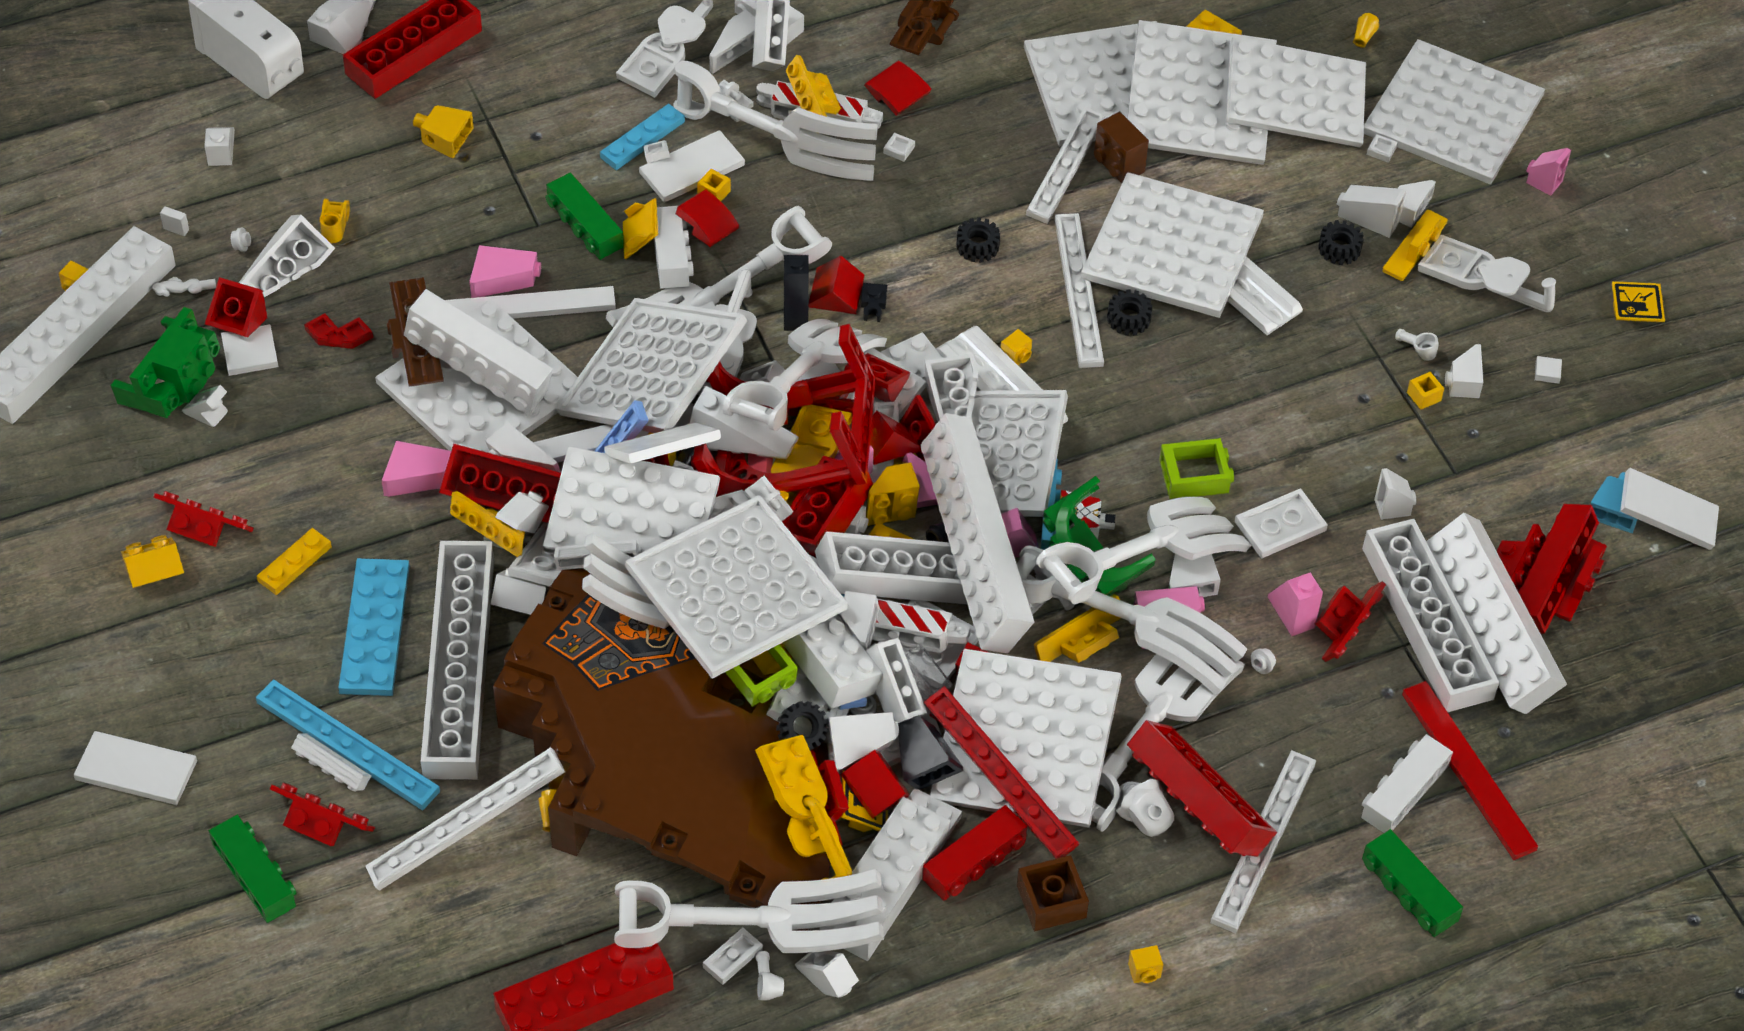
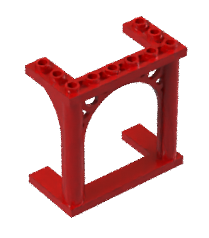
M850 324L840 326L838 343L851 369L794 383L807 382L813 401L855 392L851 430L841 411L831 413L830 433L843 459L787 472L765 473L749 466L745 460V453L737 454L731 451L718 450V455L715 456L714 460L706 443L695 446L694 455L691 456L693 469L720 477L716 497L739 490L744 491L763 476L768 479L776 490L787 493L848 479H854L857 486L867 483L876 378ZM720 361L706 380L714 390L726 396L736 386L746 383L727 372ZM742 473H747L743 479L737 477Z

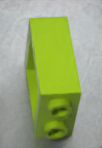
M1221 438L1161 445L1159 461L1169 500L1229 493L1230 484L1234 482L1233 468L1228 466V449L1223 448ZM1209 457L1216 458L1220 474L1180 478L1176 461Z
M780 644L769 649L768 652L782 670L759 684L755 685L740 665L725 672L752 707L759 702H767L774 693L781 689L786 690L790 688L796 681L798 667Z

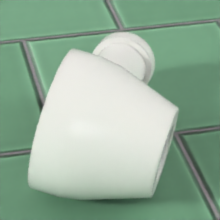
M1398 329L1395 339L1414 345L1415 351L1423 360L1429 361L1436 357L1439 342L1435 334L1422 333L1416 336L1406 332L1404 329Z
M767 951L756 953L759 972L757 984L759 1000L774 999L782 996L784 992V979L770 973V955Z

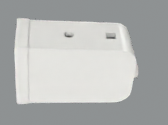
M188 0L196 49L202 54L207 55L262 98H270L304 73L301 45L295 33L254 0Z

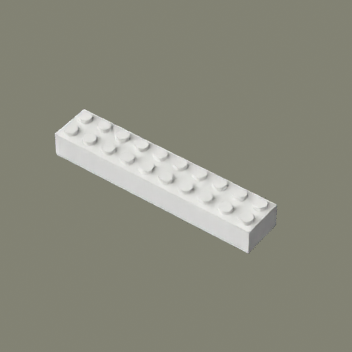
M133 226L0 353V417L11 424L16 422L152 289V285L160 282L176 266L172 247Z
M945 413L923 440L921 451L930 475L933 491L938 502L945 532L948 536L951 552L954 556L981 650L1008 654L1034 624V619L972 418Z
M739 490L716 497L711 518L748 501L749 499L743 493L744 491ZM838 614L783 642L787 651L831 709L875 694L883 673Z
M440 541L421 752L422 774L427 779L478 780L494 569L492 541Z

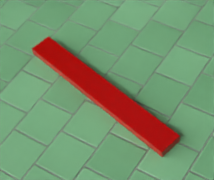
M1427 681L1404 689L1402 696L1429 736L1453 751L1449 766L1513 861L1537 851V843Z
M945 686L924 701L926 708L1055 859L1065 857L1079 846L1076 838Z

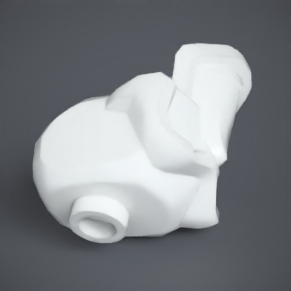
M1149 779L1143 783L1126 782L1120 786L1119 805L1116 807V812L1120 817L1133 822L1143 834L1150 837L1164 833L1172 825L1175 815L1163 795L1162 786L1158 780Z

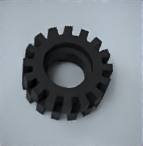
M977 217V221L970 218L969 223L966 220L962 222V226L958 227L956 248L959 250L960 256L964 254V259L966 260L971 257V262L979 259V263L984 262V258L989 261L991 256L995 257L1000 246V230L996 227V224L994 222L989 224V219L986 218L983 222L981 217ZM974 237H980L987 241L977 243L971 241L970 239Z
M1335 220L1334 225L1332 222H1329L1321 231L1318 245L1320 255H1325L1324 259L1326 261L1331 259L1332 264H1335L1336 261H1339V265H1343L1344 261H1346L1347 265L1351 264L1352 260L1355 262L1361 255L1364 241L1363 232H1360L1361 229L1359 227L1354 228L1355 224L1352 222L1350 225H1347L1346 220H1343L1342 224L1339 223V220ZM1334 240H1343V241H1346V242L1349 243V244H1348V245H1339V244H1336V243L1333 242V241H1334Z
M1131 289L1126 290V294L1123 291H1119L1118 295L1114 294L1109 301L1108 324H1111L1113 330L1117 328V333L1119 334L1122 331H1125L1124 335L1129 336V332H1132L1133 336L1137 335L1138 331L1143 333L1145 328L1148 329L1151 322L1153 308L1151 300L1149 298L1146 299L1144 293L1139 296V291L1135 290L1134 294L1131 293ZM1129 309L1136 311L1138 314L1129 316L1121 311Z
M800 701L791 705L782 712V715L777 720L780 722L776 726V731L780 730L779 740L798 736L794 731V721L798 717H804L812 725L811 734L804 738L809 750H813L825 741V734L829 732V728H826L829 721L823 717L826 713L824 710L820 712L818 710L820 706L817 704L812 706V702L809 701L805 703Z

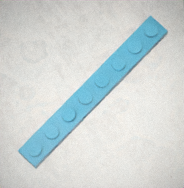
M274 679L256 696V701L259 705L302 733L309 734L372 775L371 778L422 811L440 793V787Z

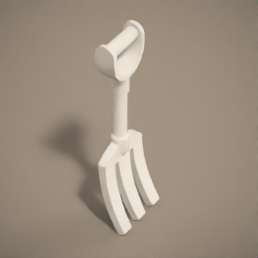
M681 61L675 65V74L678 76L677 100L673 103V107L685 115L686 118L693 120L702 119L711 110L727 117L732 116L765 130L780 139L788 160L794 165L830 176L873 181L874 165L852 163L822 155L856 160H875L876 145L845 141L822 134L852 139L877 140V124L839 120L799 107L794 109L785 120L779 121L741 105L735 99L721 94L720 87L714 76L700 65L689 61ZM692 84L700 90L705 104L692 100Z
M795 206L783 213L775 221L772 227L773 244L756 254L757 257L713 286L702 289L698 285L689 282V286L665 288L646 298V300L673 304L679 303V305L711 309L723 296L734 290L742 270H749L752 278L764 269L768 270L780 261H784V255H809L810 264L827 254L832 247V242L828 237H822L805 218V211L802 207ZM794 227L809 245L800 249H791L783 246L780 242L783 236ZM629 305L607 312L606 319L612 327L616 325Z
M815 319L795 329L788 335V344L801 356L779 377L775 376L770 382L750 381L736 386L725 398L723 413L728 416H732L735 413L769 424L770 430H779L787 418V393L804 373L819 362L848 363L838 343L840 332L838 323L827 319ZM852 328L863 352L874 347H885L887 338L874 334L862 335V330Z
M1182 497L1163 501L1149 507L1147 520L1151 531L1148 534L1110 549L1106 547L1096 552L1078 543L1065 542L1056 544L1041 552L1036 563L1040 568H1046L1069 593L1068 599L1072 604H1078L1094 595L1104 570L1114 567L1118 562L1151 549L1166 547L1183 558L1194 560L1218 552H1247L1252 545L1244 536L1237 534H1211L1196 537L1209 533H1229L1234 526L1226 517L1211 515L1216 507L1208 498ZM1192 514H1209V515H1194V516H1188V517H1183V518L1175 519V518H1178V517H1182V516H1186V515H1192ZM1065 564H1071L1080 568L1088 575L1090 580L1081 583Z
M594 533L586 536L585 548L591 554L584 558V569L590 575L583 578L582 589L599 602L625 616L663 629L668 627L670 624L626 569L625 561L632 557L609 545Z
M1025 546L1019 554L1020 560L1017 563L1028 603H1041L1050 600L1054 595L1069 601V593L1046 568L1042 569L1036 563L1038 556L1044 550L1035 546ZM1032 570H1036L1048 577V579L1041 581L1026 580ZM1095 591L1092 597L1081 602L1129 621L1130 624L1135 626L1134 633L1138 646L1148 649L1178 665L1199 680L1215 695L1222 691L1227 682L1205 662L1227 678L1234 672L1237 665L1219 648L1236 662L1247 651V648L1220 625L1196 610L1168 597L1155 600L1144 607L1132 605Z
M1158 654L1151 659L1135 678L1136 690L1147 705L1146 712L1115 752L1110 753L1103 763L1099 785L1104 786L1110 792L1113 799L1107 809L1097 803L1094 805L1092 821L1097 823V829L1101 832L1109 826L1117 813L1116 807L1119 805L1120 787L1117 779L1126 769L1127 762L1133 753L1126 744L1146 720L1159 723L1165 717L1176 721H1197L1218 695L1213 694L1205 685L1201 684L1187 700H1184L1183 696L1197 679L1181 667L1162 686L1159 685L1158 682L1174 663ZM1231 658L1237 667L1227 678L1217 670L1215 671L1227 682L1224 688L1243 671L1244 663L1239 660L1236 662Z
M877 869L854 875L824 880L781 882L773 891L768 906H760L758 908L694 907V904H671L664 890L653 883L622 881L615 886V895L619 898V931L615 933L614 941L618 946L625 948L649 947L664 938L668 933L669 926L693 927V924L757 925L760 928H767L772 941L782 953L831 951L884 940V931L879 921L839 929L792 931L832 926L883 913L882 900L878 895L836 903L795 904L830 900L881 887V874ZM637 900L650 902L658 907L663 914V918L659 923L648 928L637 929Z

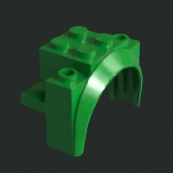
M183 307L175 319L165 316L161 320V325L165 326L166 330L129 376L132 384L115 379L110 385L117 404L168 418L178 406L190 403L194 396L204 387L208 378L213 375L216 369L213 358L217 356L221 349L216 333L199 327L193 310ZM157 379L164 380V382L155 384Z
M1094 476L1085 484L1044 510L1043 517L1045 519L1042 520L1043 524L1050 533L1055 532V535L1050 537L1049 547L1070 542L1083 545L1093 552L1103 549L1085 521H1081L1075 514L1077 512L1075 509L1077 505L1100 489L1098 486L1100 480L1097 476ZM1151 553L1131 565L1104 570L1096 591L1108 596L1116 591L1119 594L1127 588L1129 582L1153 567L1156 559ZM1065 564L1081 583L1090 580L1088 575L1080 568L1071 564Z

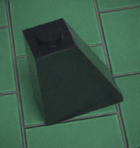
M784 255V331H794L808 322L809 255Z
M920 715L898 724L903 780L921 790L964 771L962 764L933 724Z

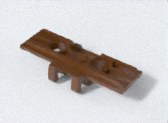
M909 0L898 19L899 29L890 41V45L918 56L927 43L941 45L950 25L959 17L958 11L950 7L954 0ZM939 18L943 19L937 31H935V27H932V23H930L931 20L938 21Z
M424 277L389 282L396 316L395 319H389L387 323L388 334L392 335L393 345L391 351L393 358H399V353L402 352L409 387L444 382L440 358L432 356L426 349L418 344L411 343L404 336L408 317L405 309L413 305L426 289Z

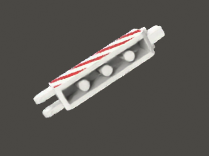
M777 81V84L774 85L762 82L756 86L758 94L756 98L757 104L771 108V114L775 118L785 120L794 109L801 108L791 83ZM834 93L841 109L836 115L826 113L827 117L858 123L877 124V128H880L883 121V112L869 108L868 100Z
M878 599L879 611L872 640L885 642L899 638L903 646L939 653L947 649L948 643L967 644L971 633L970 625L954 621L950 612Z

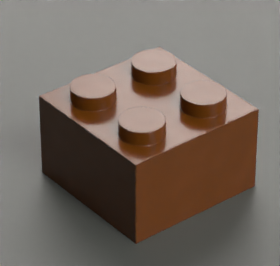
M1119 111L1097 123L1094 156L1099 163H1102L1109 170L1113 177H1116L1123 183L1127 172L1141 175L1145 172L1149 140Z
M1071 855L1018 868L1017 888L1034 932L1087 918L1089 900Z

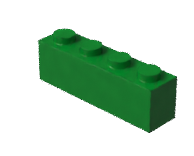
M571 172L546 184L547 195L545 198L548 205L556 209L561 220L570 225L574 235L584 241L590 253H594L601 260L624 248L623 231Z
M237 814L208 830L212 846L266 923L296 907L294 896L297 892L290 880L284 881L281 876L283 873L280 866L275 860L271 862L267 857L269 853L262 841L257 842L253 837L255 836L254 830L248 821L243 823Z
M1391 829L1366 844L1362 857L1364 865L1381 879L1383 886L1388 891L1393 892L1399 899L1402 907L1410 911L1417 918L1422 929L1429 931L1433 937H1436L1459 921L1463 906Z

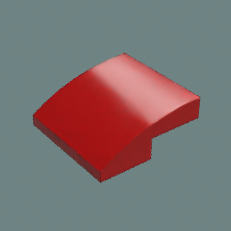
M899 60L864 84L878 103L883 100L895 116L928 95L932 90L915 71Z
M707 189L679 205L675 213L694 227L692 235L709 247L739 228L737 220L728 208Z

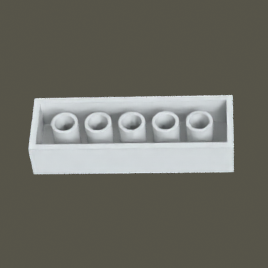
M427 289L410 307L404 336L411 343L423 347L432 356L447 362L454 370L461 371L469 376L473 382L482 384L497 397L504 398L512 403L516 409L524 411L529 415L546 395L553 371L552 367Z
M825 532L815 550L818 567L840 594H845V591L885 598L967 604L954 556L951 552V546L948 542Z
M902 797L852 871V875L877 869L881 874V887L850 896L835 898L832 903L844 902L878 895L882 900L883 913L852 922L820 927V930L854 927L879 921L883 926L885 936L922 880L923 865L938 855L949 839L951 820ZM881 941L845 948V950L868 961Z

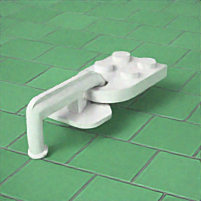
M702 0L694 12L681 6L668 7L658 18L660 32L646 37L616 72L617 79L655 98L675 74V65L685 60L683 43L697 40L705 30L704 18L713 8V0Z
M1440 235L1418 264L1419 272L1463 289L1479 290L1487 288L1494 293L1544 312H1550L1554 308L1556 280L1554 278H1546L1542 281L1544 295L1521 287L1530 274V267L1527 263L1513 257L1495 259L1484 250Z
M747 269L740 272L729 304H719L711 308L712 310L743 314L747 319L746 324L720 360L723 368L735 377L738 375L744 357L743 343L752 339L757 326L755 315L740 309L743 298H748L753 294L751 274ZM705 381L696 395H701L705 386L713 389L711 384Z

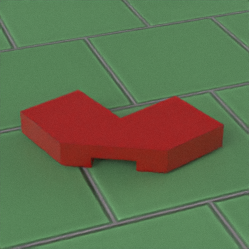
M326 313L304 324L307 333L318 345L354 349L374 338L372 330L360 317L340 328L333 323Z

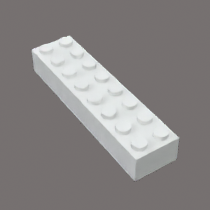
M1462 513L1426 542L1499 681L1498 686L1509 707L1527 714L1566 686L1567 683L1481 521L1466 513Z
M1415 519L1367 530L1362 549L1379 583L1383 581L1386 584L1383 591L1428 680L1446 711L1451 712L1494 700L1499 681Z

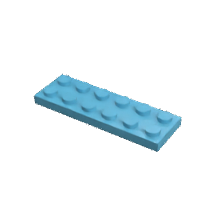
M357 558L339 681V694L393 696L410 568L409 560Z

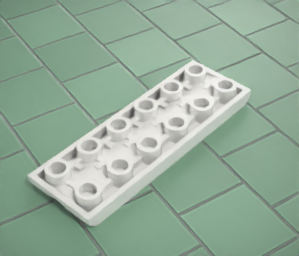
M1245 257L1227 301L1262 332L1269 335L1302 313L1303 309L1299 301L1248 257Z
M978 326L967 329L954 339L936 348L943 358L974 353L979 371L976 391L1043 390ZM1066 413L1064 416L1063 424L1068 421Z

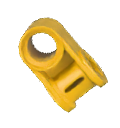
M328 198L323 200L320 216L321 235L330 243H337L343 238L350 215L349 200H344V202L329 201Z

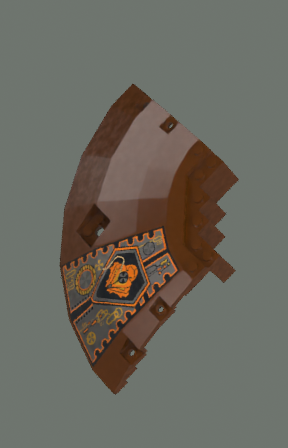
M584 568L561 570L550 586V590L543 603H538L512 643L504 658L505 665L493 686L498 728L532 739L535 757L551 747L565 770V773L548 783L549 789L557 790L548 807L552 848L578 856L591 828L624 840L628 838L645 846L646 850L651 851L653 856L688 867L724 885V894L729 895V899L754 908L768 906L773 891L781 882L813 881L829 878L831 863L826 852L803 857L794 850L787 834L791 816L775 800L773 790L755 751L762 745L780 741L778 738L780 730L776 731V726L779 725V722L766 715L774 694L767 702H759L752 707L725 672L713 679L709 676L671 625L663 629L625 616L599 602L582 589L583 578L590 575ZM753 659L740 664V667L755 685L775 674L763 675ZM737 698L743 700L744 704L738 707L731 704L730 701ZM822 742L821 745L812 750L815 753L818 766L825 760H829L827 743ZM672 840L674 843L666 844L665 841ZM750 884L752 885V887L746 889L743 887V885ZM823 901L795 904H822ZM809 928V929H798V930H792V931H810L811 928Z

